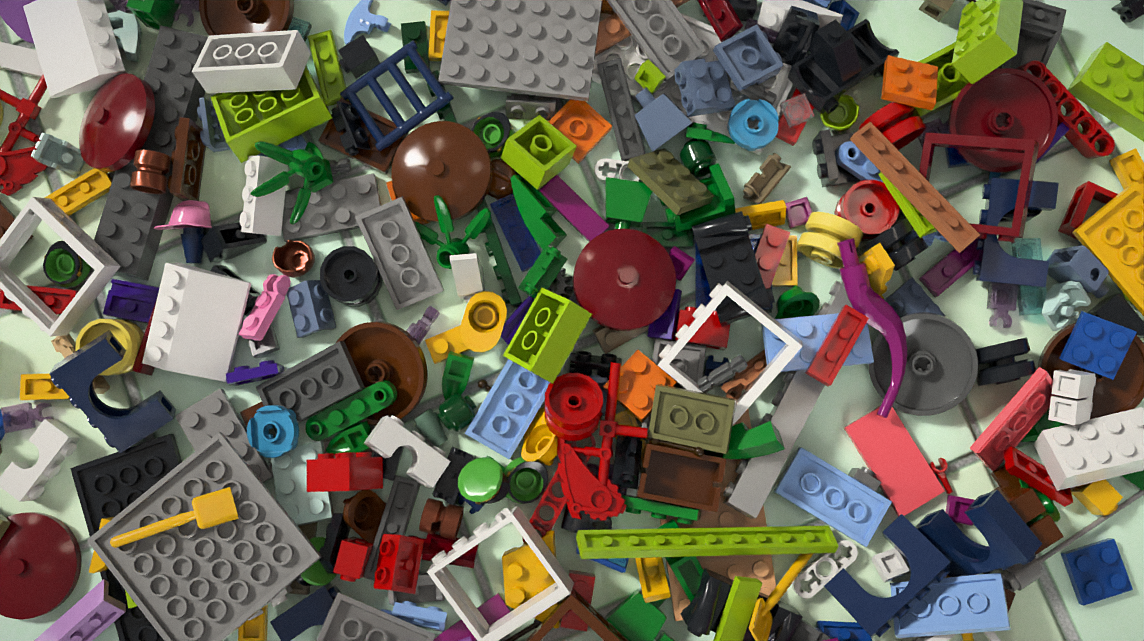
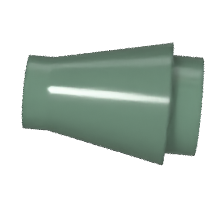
M431 408L413 419L416 423L415 427L434 446L438 447L448 440L437 412H433Z

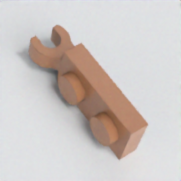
M765 349L747 362L748 366L740 373L735 372L734 379L722 385L721 389L727 394V398L738 399L742 391L746 390L767 366Z

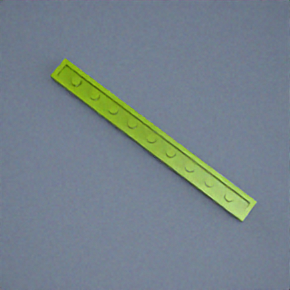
M830 526L578 530L576 536L581 559L836 553L839 547Z

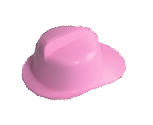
M183 201L173 209L169 225L156 226L154 229L176 230L197 227L211 229L210 206L207 202Z

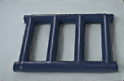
M414 40L396 51L340 93L342 98L348 99L351 105L356 108L359 117L376 140L375 146L378 151H382L454 99L451 93L445 92L416 50L418 48L417 43ZM407 56L410 57L437 96V99L426 107L396 65ZM387 71L390 72L417 112L407 121H404L376 80ZM367 85L397 127L386 136H384L356 94Z

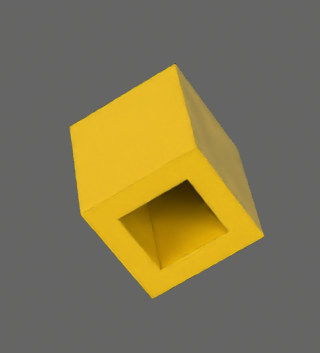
M1106 479L1076 486L1071 490V493L1094 515L1105 516L1113 513L1118 508L1117 503L1123 498Z

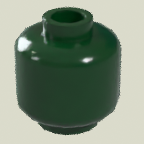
M702 139L687 141L679 155L684 167L689 169L690 173L696 177L708 175L710 173L709 166L716 163V156L709 142Z
M455 393L439 405L440 413L437 416L448 431L453 429L459 432L472 422L475 417L473 410L477 406L468 395L463 397Z

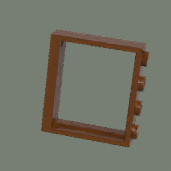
M574 589L526 640L541 641L567 611L571 609L604 641H629Z

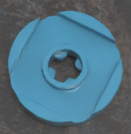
M746 99L739 102L733 108L729 116L727 129L732 140L737 145L748 151H755L769 145L777 135L779 126L778 113L765 100ZM747 120H758L759 123L757 127L759 129H750L748 127L749 123Z
M268 405L259 408L254 418H250L247 425V438L252 448L255 447L261 456L266 458L280 457L297 447L299 425L293 410L281 405ZM273 425L277 428L275 438L273 434H269V429L273 428Z

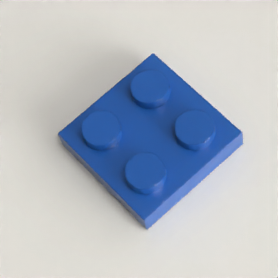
M1081 311L1059 359L1114 380L1137 332Z
M1107 538L1061 553L1080 605L1084 606L1133 590L1115 539Z

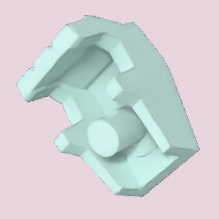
M120 10L108 13L112 29H114V35L120 38L116 39L118 48L124 49L127 60L138 62L142 34L139 20L135 18L134 14H128Z
M42 133L39 138L41 141H38L35 146L37 150H33L31 157L48 167L78 176L85 163L80 149L51 134Z
M1067 281L1055 283L1046 294L1042 315L1052 331L1062 330L1072 320L1079 318L1080 314L1075 312V309L1079 306H1089L1091 300L1080 282Z

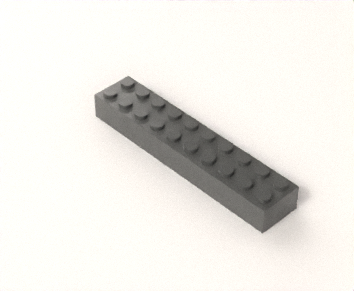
M160 26L144 77V81L150 85L154 94L155 113L149 135L140 150L156 151L171 157L172 152L176 148L175 128L179 125V118H190L196 123L198 118L197 107L200 106L199 98L204 97L206 91L194 76L192 70L208 39L207 36ZM133 158L127 165L115 171L94 241L120 265L116 273L148 281L163 230H156L154 227L165 225L174 195L170 193L168 181L166 194H149L130 188L132 172L137 171ZM170 161L169 173L164 174L168 179L172 175V161Z

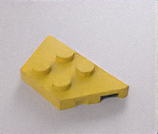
M551 530L546 532V535L541 538L556 557L555 531ZM527 542L523 543L521 547H514L504 552L502 564L505 602L507 606L516 609L556 583ZM559 602L535 616L534 619L543 622L559 605ZM559 620L553 628H559L561 621Z

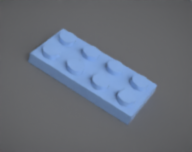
M839 313L775 319L799 338L803 344L802 348L781 372L807 370ZM761 323L766 363L768 365L786 343ZM867 323L842 366L871 364L874 362Z
M508 359L465 434L510 460L544 402L545 392L550 382Z
M802 447L798 448L774 490L776 494L864 547L868 546L892 501L869 489Z
M1001 573L944 578L941 582L935 579L928 586L931 591L920 601L915 598L908 604L911 609L901 619H898L897 616L893 618L894 631L897 638L1011 630ZM909 581L890 583L891 597L901 593Z

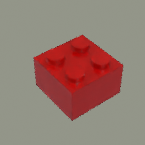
M355 452L336 453L335 458L334 453L318 454V459L307 460V492L383 489V457H372V452H357L356 458Z

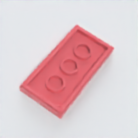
M1039 367L970 447L983 464L993 472L1005 460L1004 450L1011 445L1016 447L1050 408L1051 396H1056L1051 394L1053 379L1044 369Z
M879 406L844 427V430L869 470L876 474L874 478L881 482L880 488L886 498L892 501L891 506L899 517L901 514L905 516L945 492L894 408H891L887 418H883L877 415Z

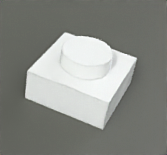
M895 548L874 555L871 558L884 583L904 576L910 571L901 554Z

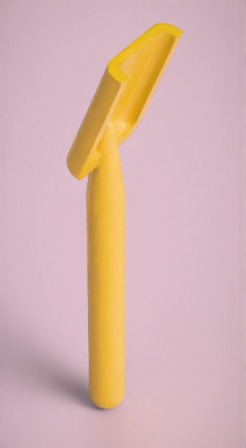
M228 487L197 496L192 500L194 511L181 513L115 536L110 540V545L117 548L181 526L196 519L200 529L210 528L239 519L231 489Z
M814 553L800 554L771 592L766 602L763 598L757 599L749 625V630L755 641H768L773 619L770 610L779 602Z

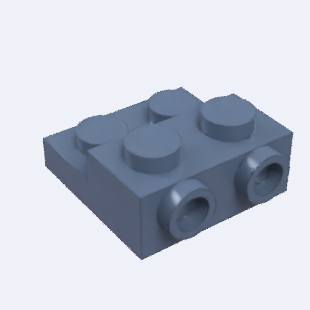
M757 24L719 43L713 49V52L739 92L755 83L759 85L778 75L784 66L781 56L778 52L774 51L767 35L760 30Z
M705 59L682 61L674 70L675 82L679 85L682 96L681 102L686 110L687 117L731 111L736 106L726 71L719 60L705 62Z

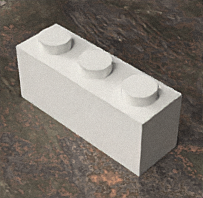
M248 157V161L245 164L246 186L242 192L244 208L240 215L241 232L281 236L286 185L275 192L261 197H254L251 195V192L281 172H287L288 165L270 157Z

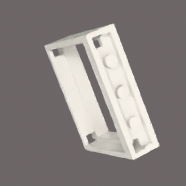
M32 197L0 239V288L5 292L4 295L9 300L15 302L22 309V313L25 316L31 318L40 327L41 332L47 333L50 337L68 335L120 268V265L50 198ZM42 220L95 270L59 317L8 268Z
M727 281L723 286L718 283L709 294L712 298L706 306L701 304L692 314L695 320L691 325L687 326L684 324L675 336L678 340L673 346L669 344L665 346L658 355L662 358L658 366L687 390L702 392L698 384L671 363V361L726 296L730 297L786 343L737 399L733 419L734 425L802 348L803 344L799 338Z
M518 505L511 510L507 507L500 511L494 517L496 520L489 525L487 522L482 523L473 531L474 535L467 539L465 536L460 538L452 545L453 549L448 553L444 550L431 559L433 564L427 571L477 641H498L571 594L574 585L572 579ZM512 522L556 583L489 625L446 565Z

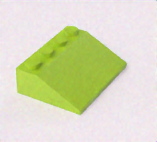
M307 65L297 88L293 90L217 93L211 96L226 143L241 163L248 160L249 156L261 154L255 147L256 142H266L278 146L332 119L330 111Z

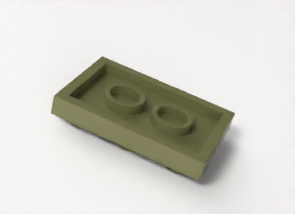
M665 148L630 158L627 165L676 215L710 204L714 197L706 186L696 179L689 169L684 167Z
M657 384L648 437L727 454L737 399Z

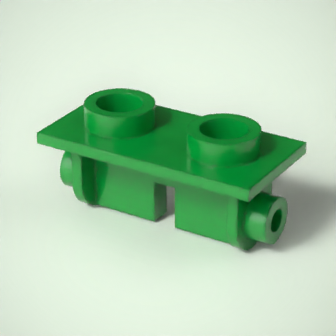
M546 245L518 288L535 299L541 287L546 290L549 289L568 259L561 255L558 249L550 248Z

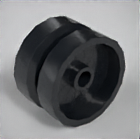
M906 218L861 247L860 250L862 253H865L881 243L894 263V270L896 272L916 259L915 256L927 249L928 245L919 236L905 243L903 239L914 232V228Z
M343 246L333 250L325 257L320 267V281L323 289L333 299L349 307H360L370 303L379 294L382 287V277L375 261L364 250L355 246Z
M1027 337L975 349L978 365L990 364V368L978 370L976 378L978 386L1021 380L1020 377L1032 375L1036 372L1034 360H1015V356L1027 354L1030 351Z

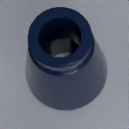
M183 228V234H180L186 263H202L204 247L201 239L206 235L204 234V228Z

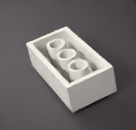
M298 30L211 35L208 37L192 73L206 93L293 90L298 86L311 52Z
M1143 407L1093 418L1077 425L1068 424L1043 430L1035 441L1034 447L1056 490L1059 491L1144 470Z

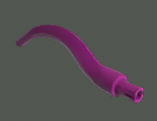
M851 238L837 242L844 266L839 271L853 309L869 318L867 324L878 330L885 337L890 348L892 359L891 383L877 412V415L887 418L905 374L907 363L906 334L898 314L870 286L866 264L859 262L855 240Z

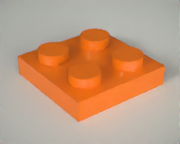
M888 55L884 63L881 99L932 111L936 105L938 66Z
M570 99L549 121L551 125L577 146L572 159L578 164L612 130V125L588 103L580 100Z
M637 350L621 367L617 401L643 422L652 413L656 385L662 384L676 387L677 381L641 351ZM608 380L607 383L603 386L604 390H605L607 393H608L609 380Z

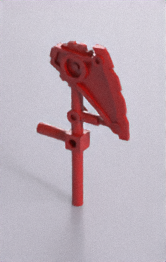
M42 74L28 100L25 98L21 100L0 89V100L15 107L16 111L20 113L16 121L9 124V133L0 147V186L4 187L0 192L7 196L22 189L21 185L31 183L38 177L36 174L48 168V166L37 162L31 157L33 150H37L35 146L11 151L21 136L34 143L41 141L37 134L27 130L25 126L30 118L35 120L42 109L38 104L47 90L44 74Z
M611 362L605 419L601 420L599 436H603L601 448L585 446V448L573 447L572 444L566 443V440L557 438V455L561 462H558V472L563 480L561 482L562 492L569 500L566 503L572 518L583 519L580 512L584 511L585 514H590V518L594 520L599 518L600 521L607 520V517H618L620 513L623 514L627 506L624 504L626 499L618 492L619 487L612 484L611 480L608 479L610 460L613 457V437L621 435L647 439L649 428L619 425L615 421L621 363ZM578 453H584L585 456L600 457L598 477L583 462Z

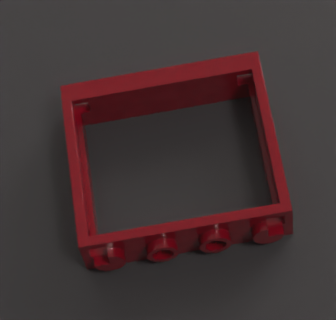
M925 132L919 172L928 182L935 147L1024 153L1012 228L969 223L980 234L977 237L979 239H987V234L997 235L998 241L1014 242L1015 238H1023L1039 143L1036 140Z

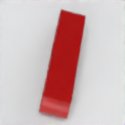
M1034 60L1016 68L1023 71L1030 70L1032 75L1039 78L1049 88L1057 105V126L1063 123L1069 128L1064 136L1085 158L1104 157L1113 152L1115 142L1110 134L1043 63ZM1061 106H1064L1066 109L1065 116L1061 112ZM1078 124L1082 126V134L1078 130ZM1095 142L1099 144V151L1095 148Z
M591 435L588 438L591 440V447H595L596 440L594 436ZM577 441L571 442L573 447H577ZM578 453L583 462L587 464L591 456ZM558 468L529 520L534 529L541 532L542 537L546 535V532L552 530L568 500L565 495L557 497L552 492V487L555 483L563 482ZM548 505L553 508L555 515L552 519L544 520L541 518L540 509L543 506Z

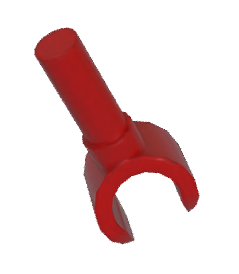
M944 458L938 459L941 470L936 469L934 463L930 462V468L934 474L938 475L946 493H952L953 490L945 474L948 467L947 461Z

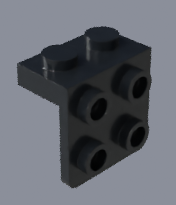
M830 129L821 130L813 139L812 148L817 158V174L819 179H821L822 187L861 181L839 166L835 158L837 147L851 141L850 138L855 132L831 136ZM848 150V155L853 158L852 151Z

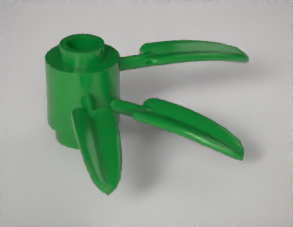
M256 142L255 147L258 151L280 163L288 165L290 171H283L261 184L251 192L252 196L261 197L279 190L290 182L288 177L293 174L305 178L303 187L298 192L290 218V224H295L305 212L311 196V190L307 189L309 181L317 180L323 174L324 162L319 156L304 149L290 151L274 144Z
M435 195V209L441 232L445 233L447 243L444 244L438 240L439 235L437 232L423 224L414 222L423 240L431 245L437 244L440 246L436 257L438 264L443 268L452 269L450 255L470 254V249L466 242L470 238L476 239L486 226L491 211L488 208H484L466 227L465 233L467 235L463 240L460 238L451 239L450 233L454 231L450 212L443 198Z

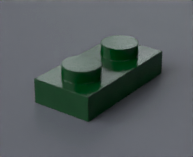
M426 22L401 23L403 46L414 40L418 47L416 50L430 69ZM407 56L404 59L406 74L418 73L419 70L410 57Z
M642 222V232L656 239L665 249H672L673 246L679 249H692V228L677 232L674 223Z

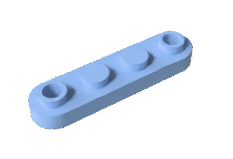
M852 141L845 142L837 147L835 158L839 166L861 181L874 179L883 182L878 175L881 171ZM848 150L852 151L853 158L848 155Z

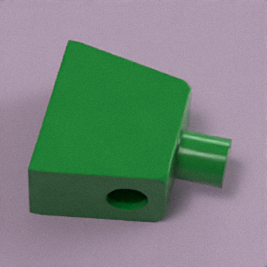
M606 177V222L616 224L615 229L641 227L652 190L643 182Z
M637 589L611 610L605 618L629 641H654L667 619L666 615L659 609L666 599L645 603L643 594Z

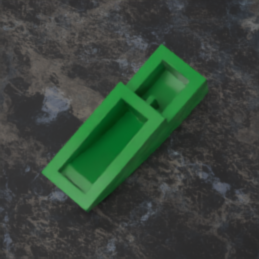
M513 175L510 178L513 194L525 225L542 249L546 245L550 248H556L567 236L562 228L552 219L557 209L540 190H537L521 175Z
M771 421L750 430L741 422L732 426L727 454L704 449V455L724 459H747L769 455L784 450L785 447L779 430Z
M672 519L657 529L679 528V526ZM696 556L665 557L689 601L692 602L698 591L704 571Z

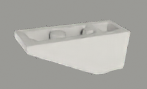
M764 0L757 24L779 32L791 5L816 12L820 23L819 29L835 19L841 23L843 15L803 0Z
M477 253L450 255L457 294L460 299H464L468 303L470 298L476 293L485 291L483 266Z

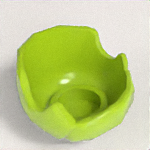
M843 94L838 101L839 106L832 113L827 114L825 112L820 114L822 123L832 131L842 132L850 129L856 123L859 116V105L850 95Z

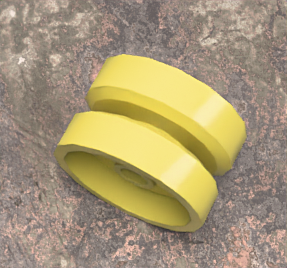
M812 212L805 225L808 232L801 234L796 248L804 256L815 262L840 269L844 266L837 242L854 238L857 248L863 237V232L858 226L839 216L825 212Z
M97 319L89 322L81 329L76 339L75 351L108 330L126 349V353L121 361L99 375H121L132 372L144 336V332L137 324L122 319Z

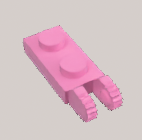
M270 274V276L266 277L267 279L263 283L264 291L257 297L252 311L244 320L243 327L239 332L240 336L244 339L259 341L264 338L289 290L288 288L291 284L289 276Z

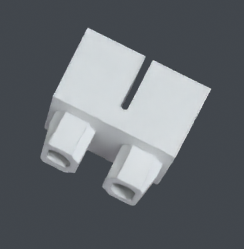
M1068 369V371L1054 370L1051 394L1056 396H1051L1048 420L1070 425L1089 421L1093 408L1092 398L1096 383L1095 374Z

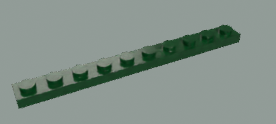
M438 70L433 71L432 73L439 80ZM427 83L428 89L433 98L436 95ZM450 102L437 111L440 120L445 119V121L457 123ZM485 199L476 209L478 213L484 208H488ZM490 215L481 234L486 233L488 242L484 244L489 257L494 256L497 265L493 266L496 278L497 280H503L505 289H502L501 292L506 304L511 303L513 308H517L522 303Z

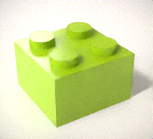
M539 114L506 140L501 159L539 190L570 164L577 146Z

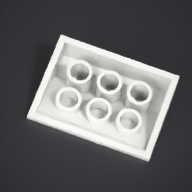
M36 0L23 6L51 98L97 90L114 76L126 73L104 0Z
M165 263L142 363L167 371L227 382L226 373H230L251 283L183 263Z

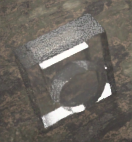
M805 93L783 101L780 104L789 128L809 121L815 116Z

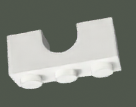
M393 415L391 417H382L364 444L383 458L391 457L400 446L407 448L412 455V464L406 474L424 487L433 488L451 462L445 458L446 453L436 446L430 447L424 442L425 438L418 432H409L403 427L405 424L399 418Z
M44 419L29 439L38 448L39 459L37 463L32 467L26 462H11L0 476V488L19 502L36 500L44 492V486L49 479L58 474L61 469L60 465L65 458L74 453L77 448L76 444L81 437L58 420Z

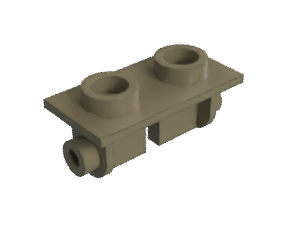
M776 153L768 155L767 159L759 167L762 174L760 175L755 172L750 180L745 183V189L742 191L745 194L743 198L757 204H762L791 166L781 163V157Z

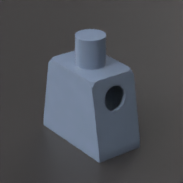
M646 87L635 96L643 107L642 110L635 114V118L652 152L693 123L665 93L655 99Z
M1084 245L1055 249L1047 259L1049 261L1047 275L1058 283L1067 281L1080 282L1086 293L1090 292L1096 298L1103 297L1109 291V287L1103 282L1109 274V270Z

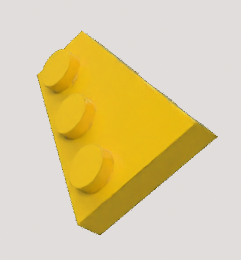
M879 243L858 258L860 263L864 262L866 264L870 286L884 299L882 294L888 288L885 284L891 279L895 265L881 243Z

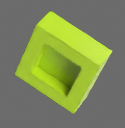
M649 59L642 63L634 77L644 89L647 87L652 95L658 91L666 78L660 69Z

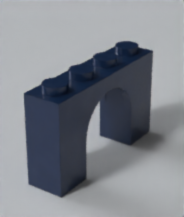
M991 178L988 180V184L983 185L982 199H986L985 209L980 210L979 224L998 226L1001 218L1007 212L1015 209L1020 180ZM1033 181L1028 209L1043 211L1056 209L1059 183ZM987 234V239H976V250H980L979 260H974L972 273L976 275V281L1046 287L1049 261L1013 257L1001 248L997 235Z
M108 330L56 363L49 374L53 384L67 393L71 404L84 412L89 424L101 431L106 443L112 448L115 447L119 453H122L172 421L176 408L161 390L139 404L123 409L108 406L97 397L93 387L94 378L121 361L126 353V349Z
M998 489L978 496L964 512L985 537L989 546L980 545L969 539L944 509L927 514L916 525V528L951 562L948 567L951 571L948 574L950 577L970 576L980 573L989 574L995 569L1001 568L1006 570L1015 564H1028L1036 557L1035 552L1042 545Z
M902 514L882 532L883 536L906 559L910 567L911 576L909 583L901 593L887 598L871 595L844 568L824 586L871 638L875 635L879 638L882 637L891 628L888 623L895 616L901 619L911 609L908 606L915 598L920 601L931 591L928 586L935 579L941 582L951 572L948 569L951 562Z
M331 583L326 584L270 621L280 640L291 641L308 628L323 625L337 593H341L338 587L332 586Z

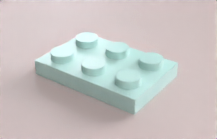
M322 441L298 445L284 456L271 458L276 500L297 526L332 519L334 513L331 491L307 492V460L318 459V454H325Z

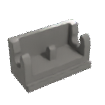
M427 572L418 574L415 594L388 590L389 604H392V606H394L395 602L402 603V601L422 603L445 600V596Z

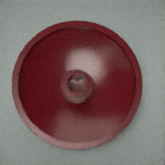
M995 69L974 84L968 82L959 91L950 108L948 130L949 134L1036 140L1039 143L1038 159L1045 153L1053 141L1057 130L1058 111L1052 93L1039 78L1019 69ZM955 148L966 162L984 171L1001 173L1022 168L1024 153Z
M119 74L109 79L95 93L86 108L79 131L80 153L86 164L103 172L116 171L127 165L135 157V152L142 148L151 130L155 113L154 94L146 81L133 74Z
M614 229L596 236L583 248L575 264L573 287L579 305L592 314L590 318L593 321L612 330L633 331L652 324L669 307L675 293L676 273L670 255L656 239L646 233L633 229Z
M26 512L8 516L6 518L11 523L0 540V615L12 619L35 618L58 608L73 592L81 572L82 558L80 547L70 528L54 516L40 512Z

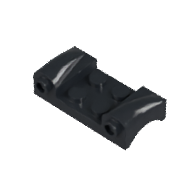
M867 19L847 30L853 37L862 71L846 83L841 85L812 53L791 67L787 78L820 114L825 112L827 114L832 113L839 106L838 101L843 93L872 74L875 78L880 76L883 78L884 63L887 56L898 57L900 53L897 49L886 47L876 38Z
M742 211L692 226L710 290L712 291L718 283L723 286L728 281L765 312L772 313L771 303H775L771 287L765 288L749 238L748 231L753 230L749 215L743 216ZM728 296L716 308L721 327L752 316Z
M704 568L694 599L681 612V616L688 626L687 630L698 637H701L702 634L709 635L710 631L716 633L734 580ZM759 592L757 599L763 598L766 602L769 596ZM779 601L770 610L773 619L768 641H791L803 616L795 607ZM750 621L743 641H755L749 630Z

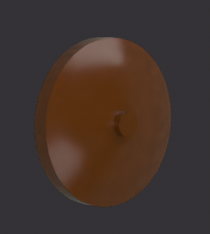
M199 0V12L202 24L209 36L287 31L293 18L294 0Z
M436 121L418 127L402 141L393 159L391 176L397 197L404 196L411 213L426 221L439 223L434 204V196L439 195L445 201L452 222L471 214L483 202L491 186L493 168L488 149L473 131L455 122Z
M374 321L350 328L336 341V343L339 341L345 342L365 388L380 381H389L397 390V399L392 405L360 422L367 420L368 424L377 425L382 417H391L392 415L402 419L417 407L425 393L428 371L426 359L419 344L407 331L388 322ZM382 391L378 392V396L380 399L384 398V394Z
M1076 323L1068 325L1057 332L1048 341L1041 353L1038 368L1040 367L1047 371L1052 379L1054 370L1068 371V369L1094 373L1059 359ZM1135 335L1114 380L1094 373L1096 383L1093 390V408L1090 419L1134 409L1143 400L1144 343L1137 335Z

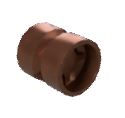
M137 150L134 158V166H136L137 171L132 172L130 188L149 194H166L168 178L164 174L169 173L171 157L156 151Z
M428 498L422 512L419 531L432 535L439 532L441 537L456 540L463 518L464 507L452 504L446 507L443 501Z

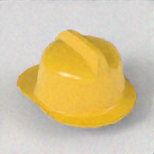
M483 291L476 293L470 298L460 326L461 340L468 349L474 352H485L497 345L507 314L505 302L499 295L494 292Z
M545 407L538 410L524 434L521 456L527 462L538 461L551 466L554 458L557 456L558 437L549 430L545 422Z

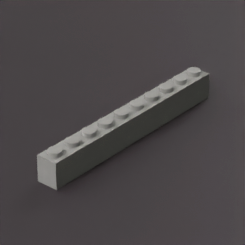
M842 280L834 282L829 291V294L832 295L829 302L823 303L817 315L837 314L844 305L852 307ZM806 370L789 371L785 374L783 381L786 384L783 390L776 392L771 402L774 405L771 413H766L759 424L762 425L771 421L779 430L785 449L765 456L747 458L746 460L741 459L735 470L738 475L734 483L730 481L724 490L723 495L726 498L723 503L751 519L757 518L825 386L806 374Z

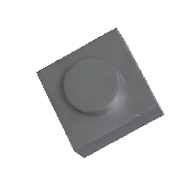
M270 325L261 341L248 339L252 356L256 359L280 350L272 325Z
M863 466L861 469L851 468L848 476L873 491H877L881 484L879 480L874 478L876 474Z

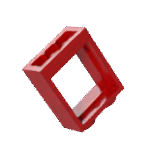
M1090 181L1078 186L1058 231L1078 240L1072 232L1082 225L1092 198L1107 204L1118 194Z

